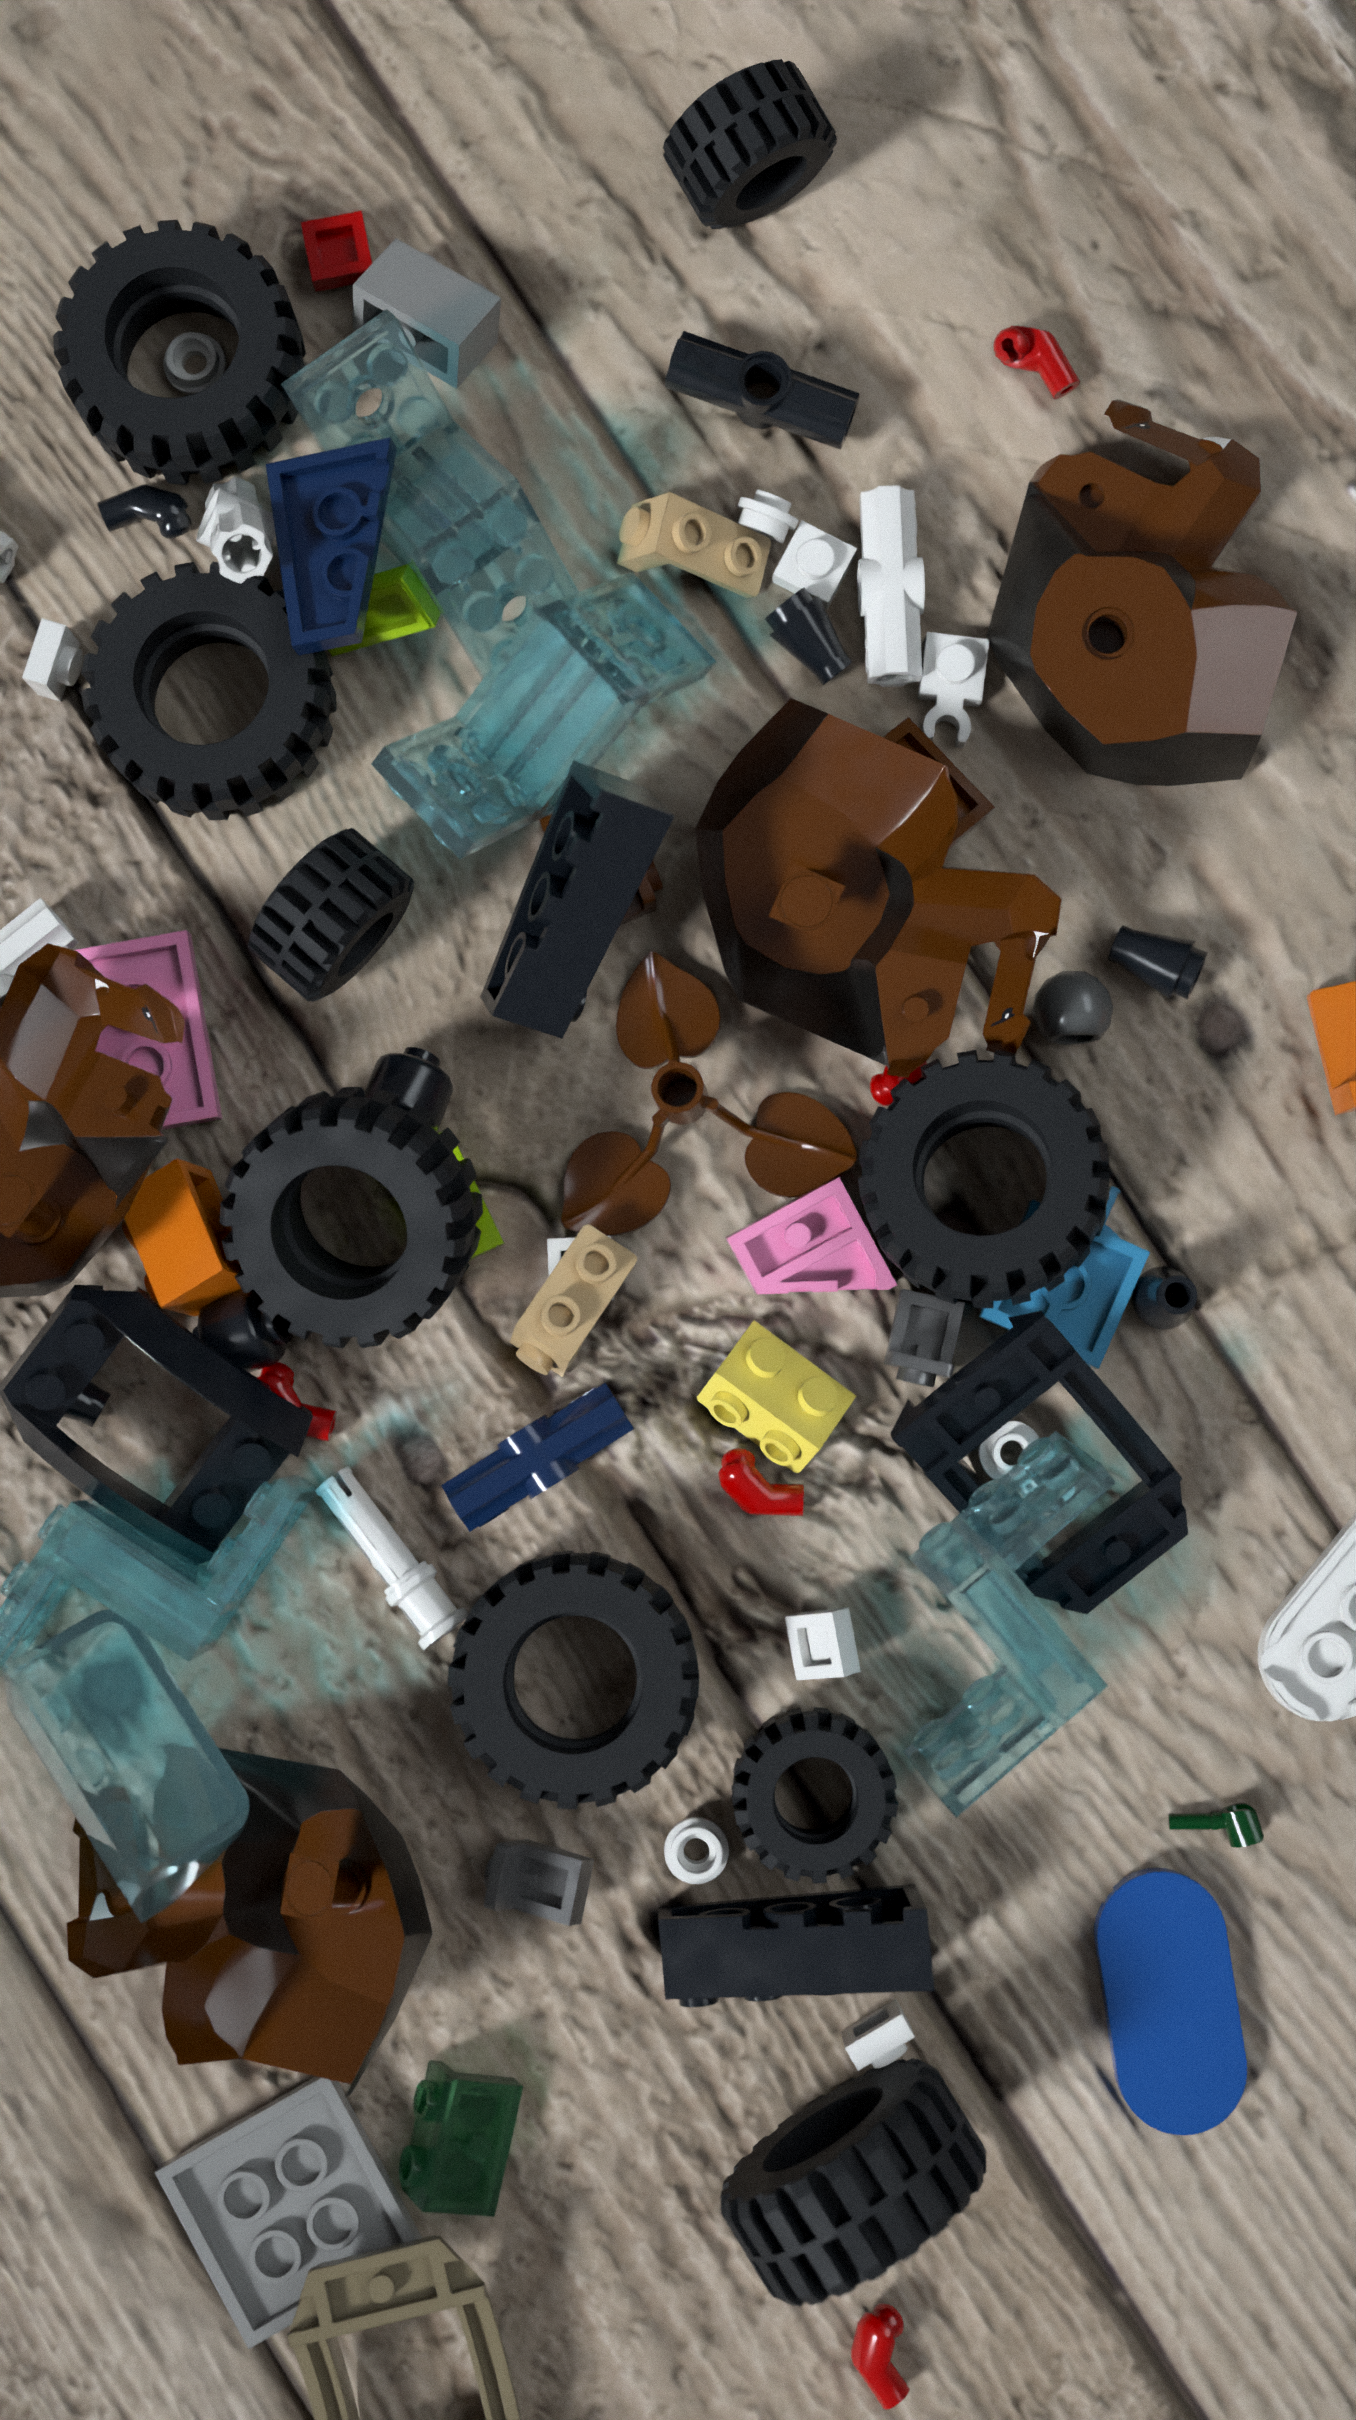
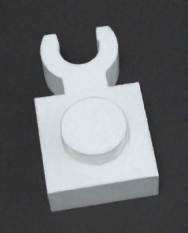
M927 632L924 641L922 678L919 682L918 700L935 702V707L927 713L921 728L931 741L934 737L935 725L946 721L953 724L957 730L955 747L963 748L971 732V721L963 709V705L979 707L982 702L989 639Z

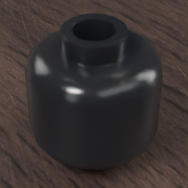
M407 1047L404 1053L385 1054L377 1060L365 1089V1098H373L380 1090L400 1095L398 1107L408 1112L418 1103L433 1113L427 1123L437 1132L453 1093V1085L450 1077L439 1067L441 1062L438 1057L424 1049Z
M240 1289L203 1306L198 1314V1326L194 1327L192 1331L194 1335L249 1373L272 1366L280 1361L285 1354L287 1344L292 1341L293 1334L288 1332L291 1325L290 1321L279 1314L271 1321L257 1309L263 1300L254 1289L248 1293H244Z

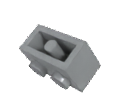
M397 238L393 240L353 284V330L456 389L498 342L501 298L490 292L480 283L472 282L437 262L429 254L420 252Z

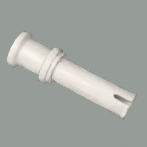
M347 1466L337 1472L338 1476L336 1478L332 1475L323 1482L315 1492L319 1497H322L386 1583L388 1588L384 1591L387 1596L385 1600L390 1607L399 1606L421 1636L418 1644L425 1651L464 1622L469 1613L465 1608L457 1609L434 1579L437 1571L432 1564L428 1565L426 1561L418 1563L354 1477L350 1467Z

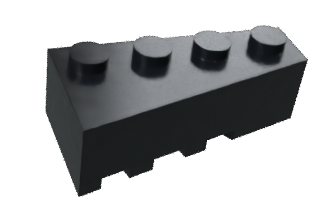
M573 760L480 996L492 1016L563 1039L570 1023L577 1021L585 1006L587 989L675 817L644 786Z
M915 1884L659 1907L658 1921L665 2000L679 1999V2004L683 2007L713 2005L718 2002V1998L744 1997L747 2001L761 2002L779 1999L783 1996L796 1995L829 1996L837 1994L935 1991L927 1908Z

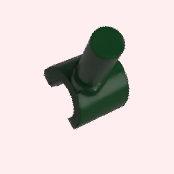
M1236 1803L1227 1806L1220 1812L1168 1813L1169 1830L1213 1831L1225 1828L1230 1846L1233 1848L1254 1845L1264 1839L1257 1812L1246 1803Z

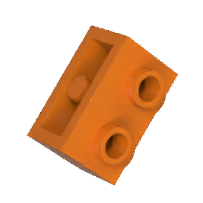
M179 1158L174 1159L144 1179L128 1213L124 1217L125 1219L122 1221V1229L129 1243L139 1253L147 1273L144 1276V1284L151 1298L160 1308L195 1317L203 1306L241 1289L234 1276L242 1268L238 1259L232 1261L226 1259L222 1240L232 1231V1226H223L220 1223V1205L223 1198L212 1171Z

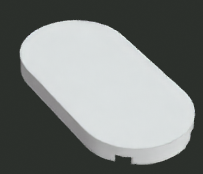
M1356 1513L1272 1613L1259 1639L1258 1665L1261 1677L1268 1691L1287 1710L1308 1720L1325 1722L1338 1719L1344 1720L1356 1716Z

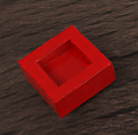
M362 210L300 222L315 292L353 285L373 263Z

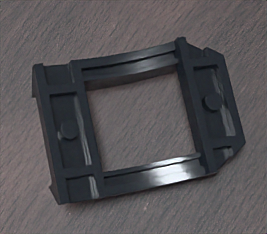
M74 1285L0 1383V1395L23 1441L72 1484L113 1514L197 1564L221 1557L219 1544L288 1455L291 1453L299 1457L313 1418L312 1411L302 1405L298 1408L272 1392L270 1385L220 1354L182 1326L149 1298V1294L138 1286L134 1291L104 1290L103 1285ZM124 1336L183 1384L230 1416L164 1503L114 1472L57 1427V1424Z
M1042 1311L1008 1317L1013 1327L954 1374L952 1378L948 1379L916 1406L908 1399L890 1435L894 1442L900 1448L903 1447L915 1460L929 1480L975 1530L1018 1583L1022 1592L1029 1600L1039 1597L1059 1602L1060 1607L1063 1609L1088 1614L1188 1535L1186 1509L1182 1504L1180 1484L1183 1478L1113 1392ZM1059 1381L1120 1452L1142 1481L1044 1558L1017 1522L963 1458Z

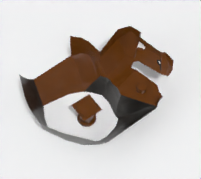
M1120 399L1113 400L1104 415L1109 416L1114 429L1188 460L1191 471L1174 486L1155 483L1092 452L1077 455L1060 454L1041 465L1027 485L1028 489L986 637L989 639L999 665L1042 727L1087 774L1135 785L1179 786L1242 779L1262 736L1297 611L1288 605L1277 589L1257 575L1211 567L1260 499L1259 458L1234 439L1221 437L1198 439L1153 422L1151 411L1147 408Z
M792 698L785 703L733 759L718 780L695 828L702 893L724 971L738 1000L884 1064L888 1067L887 1075L908 1078L910 1073L929 1059L934 1049L949 1038L971 946L989 942L995 943L1000 950V956L982 1034L987 1043V1051L995 1053V1050L1012 1052L1016 1055L1031 1023L1023 1013L1036 956L1045 947L1051 936H1057L1062 899L1035 874L943 867L958 825L957 796L949 779V768L942 763Z
M49 943L18 965L0 1010V1298L45 1296L71 1283L128 1213L155 1157L168 1142L161 1129L170 1109L172 1098L165 1092L160 1077L95 1051L101 1032L108 1025L163 1044L182 1043L185 1021L179 1009L150 986L143 984L137 989H133L107 979L78 951Z
M177 1741L161 1743L160 1745L168 1747L171 1752L167 1776L158 1789L159 1870L166 1886L154 1895H151L142 1889L132 1808L127 1788L103 1789L92 1796L79 1795L73 1832L80 1838L78 1918L67 1922L68 1960L93 1979L166 1965L161 2011L165 2035L176 2055L178 2066L244 2059L351 2084L344 2098L351 2095L396 2019L433 1934L420 1878L405 1840L369 1796L339 1769L206 1745L185 1744Z

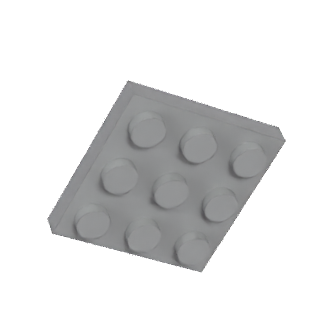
M315 2076L165 2161L154 2172L248 2349L292 2325L308 2271L312 2267L320 2263L422 2238L347 2097L344 2098L345 2093L338 2081Z

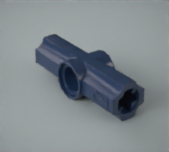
M606 1383L589 1390L548 1418L545 1414L497 1444L498 1450L441 1485L450 1504L469 1532L477 1527H482L506 1512L510 1506L526 1496H529L530 1500L579 1470L577 1464L634 1429Z

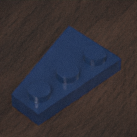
M391 437L266 464L291 645L299 656L362 643L397 450Z

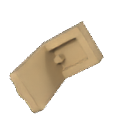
M668 492L631 505V508L622 520L619 530V539L622 545L617 564L637 573L671 564L745 598H751L759 594L771 540L767 536L674 493Z
M589 1224L584 1225L515 1325L510 1343L519 1348L516 1356L528 1367L543 1375H548L550 1370L563 1377L577 1357L582 1343L635 1266L637 1256Z

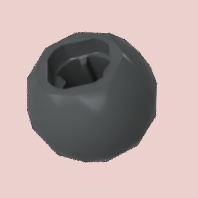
M1062 971L1046 979L1034 997L1032 1016L1036 1030L1048 1043L1061 1045L1086 1044L1100 1040L1111 1025L1113 1004L1109 991L1097 977L1085 971Z

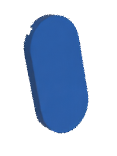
M1142 1869L1125 1876L1113 1887L1114 1890L1107 1896L1105 1903L1102 1902L1094 1923V1943L1114 2075L1124 2100L1144 2123L1168 2134L1194 2135L1216 2127L1233 2112L1243 2095L1247 2080V2059L1227 1929L1217 1902L1198 1882L1173 1869Z

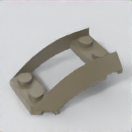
M433 2235L320 2263L308 2271L287 2337L289 2347L293 2348L296 2354L315 2420H360L338 2336L455 2307L467 2341L486 2420H522L508 2359L486 2285L441 2236Z

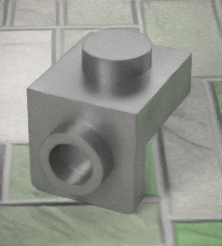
M906 1289L900 1290L884 1364L898 1367L897 1380L934 1388L936 1376L952 1378L954 1370L952 1359L965 1303L957 1301L956 1304L937 1299L933 1295Z
M529 1839L498 1843L485 1869L484 1883L487 1890L484 1907L494 1911L516 1909L567 1926L581 1924L594 1859Z

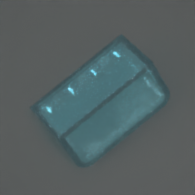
M115 1609L98 1611L3 1665L6 1699L9 1710L141 1923L145 1922L173 1904L239 1837L246 1826L249 1812V1799L245 1789L146 1634L131 1615Z

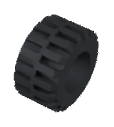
M782 59L765 63L761 62L737 71L719 81L699 96L670 129V134L664 141L663 149L665 152L663 156L701 223L705 227L710 226L711 229L731 228L769 214L801 192L817 176L831 157L832 149L837 143V136L835 135L836 131L799 68L791 61L783 62Z
M354 828L344 829L317 844L280 881L256 917L249 937L248 949L308 1002L317 1001L334 993L346 984L381 948L407 910L414 889V880Z
M814 1707V1711L802 1712L801 1708L788 1710L787 1716L778 1720L773 1716L762 1724L763 1729L756 1736L751 1734L744 1743V1751L741 1757L736 1760L733 1769V1785H731L736 1823L739 1825L742 1838L749 1850L752 1851L754 1849L760 1857V1862L771 1871L774 1867H777L784 1872L785 1878L799 1882L800 1876L811 1877L813 1884L827 1883V1876L837 1873L840 1874L842 1880L853 1875L852 1867L861 1861L866 1866L877 1857L875 1848L880 1842L887 1843L892 1833L889 1825L892 1817H897L898 1801L895 1798V1789H897L895 1775L888 1763L887 1757L875 1738L866 1728L863 1729L857 1725L854 1719L843 1713L840 1716L832 1714L827 1708ZM811 1757L826 1758L838 1763L849 1776L852 1786L851 1801L844 1814L834 1823L819 1829H804L790 1824L782 1817L775 1802V1788L782 1773L795 1762Z

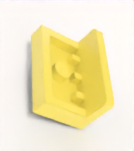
M753 1320L697 1396V1400L709 1409L711 1415L718 1422L738 1430L758 1445L769 1460L778 1465L786 1466L794 1473H800L817 1454L856 1398L855 1394L755 1320Z

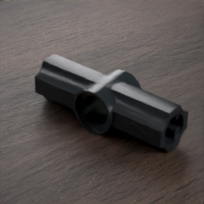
M683 331L681 337L677 340L665 378V388L735 412L740 420L751 428L766 429L775 426L841 450L848 435L860 397L858 392L790 369L784 359L773 352L758 351L748 354ZM765 382L774 386L778 393L771 398L760 399L752 396L747 391V388L754 383Z

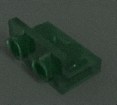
M430 2060L428 2062L425 2079L418 2083L414 2094L413 2111L416 2119L410 2145L403 2149L399 2161L401 2189L422 2212L495 2217L524 2087L515 2078L454 2072L443 2061Z

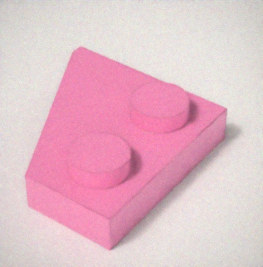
M835 1177L725 1237L757 1295L809 1291L889 1290L897 1286L840 1177Z

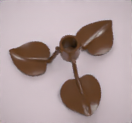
M651 951L642 959L629 978L620 1000L616 1020V1033L619 1045L625 1056L636 1067L653 1069L669 1061L668 1064L657 1071L652 1080L651 1092L659 1110L652 1117L653 1126L648 1144L641 1151L634 1138L617 1131L596 1133L584 1140L572 1154L566 1168L561 1223L566 1229L579 1233L584 1225L589 1224L607 1236H617L636 1231L653 1221L662 1212L671 1192V1179L668 1173L661 1166L650 1161L658 1151L665 1125L669 1121L678 1125L691 1124L700 1119L705 1111L711 1112L741 1134L753 1138L745 1151L746 1168L760 1188L776 1196L800 1197L838 1177L855 1165L857 1161L856 1149L852 1138L842 1122L823 1104L806 1095L795 1092H781L769 1095L762 1100L758 1107L756 1115L757 1127L740 1119L719 1104L716 1098L709 1097L700 1073L692 1065L681 1062L680 1057H698L712 1046L720 1029L721 1016L719 1006L709 988L699 979L676 967L660 954Z

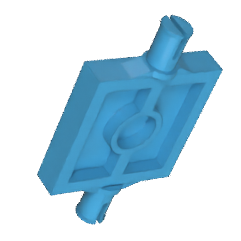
M1114 1186L1109 1187L1106 1219L1101 1234L1094 1237L1090 1245V1254L1078 1268L1073 1265L1064 1274L1065 1281L1049 1292L1045 1287L1030 1293V1301L1014 1306L1011 1299L994 1301V1308H982L979 1317L1010 1330L1013 1325L1008 1317L1042 1311L1089 1366L1099 1369L1150 1254L1149 1251L1122 1240L1109 1226L1105 1225L1115 1200L1121 1191ZM1035 1200L1029 1202L1020 1224L1034 1214L1040 1206V1202Z

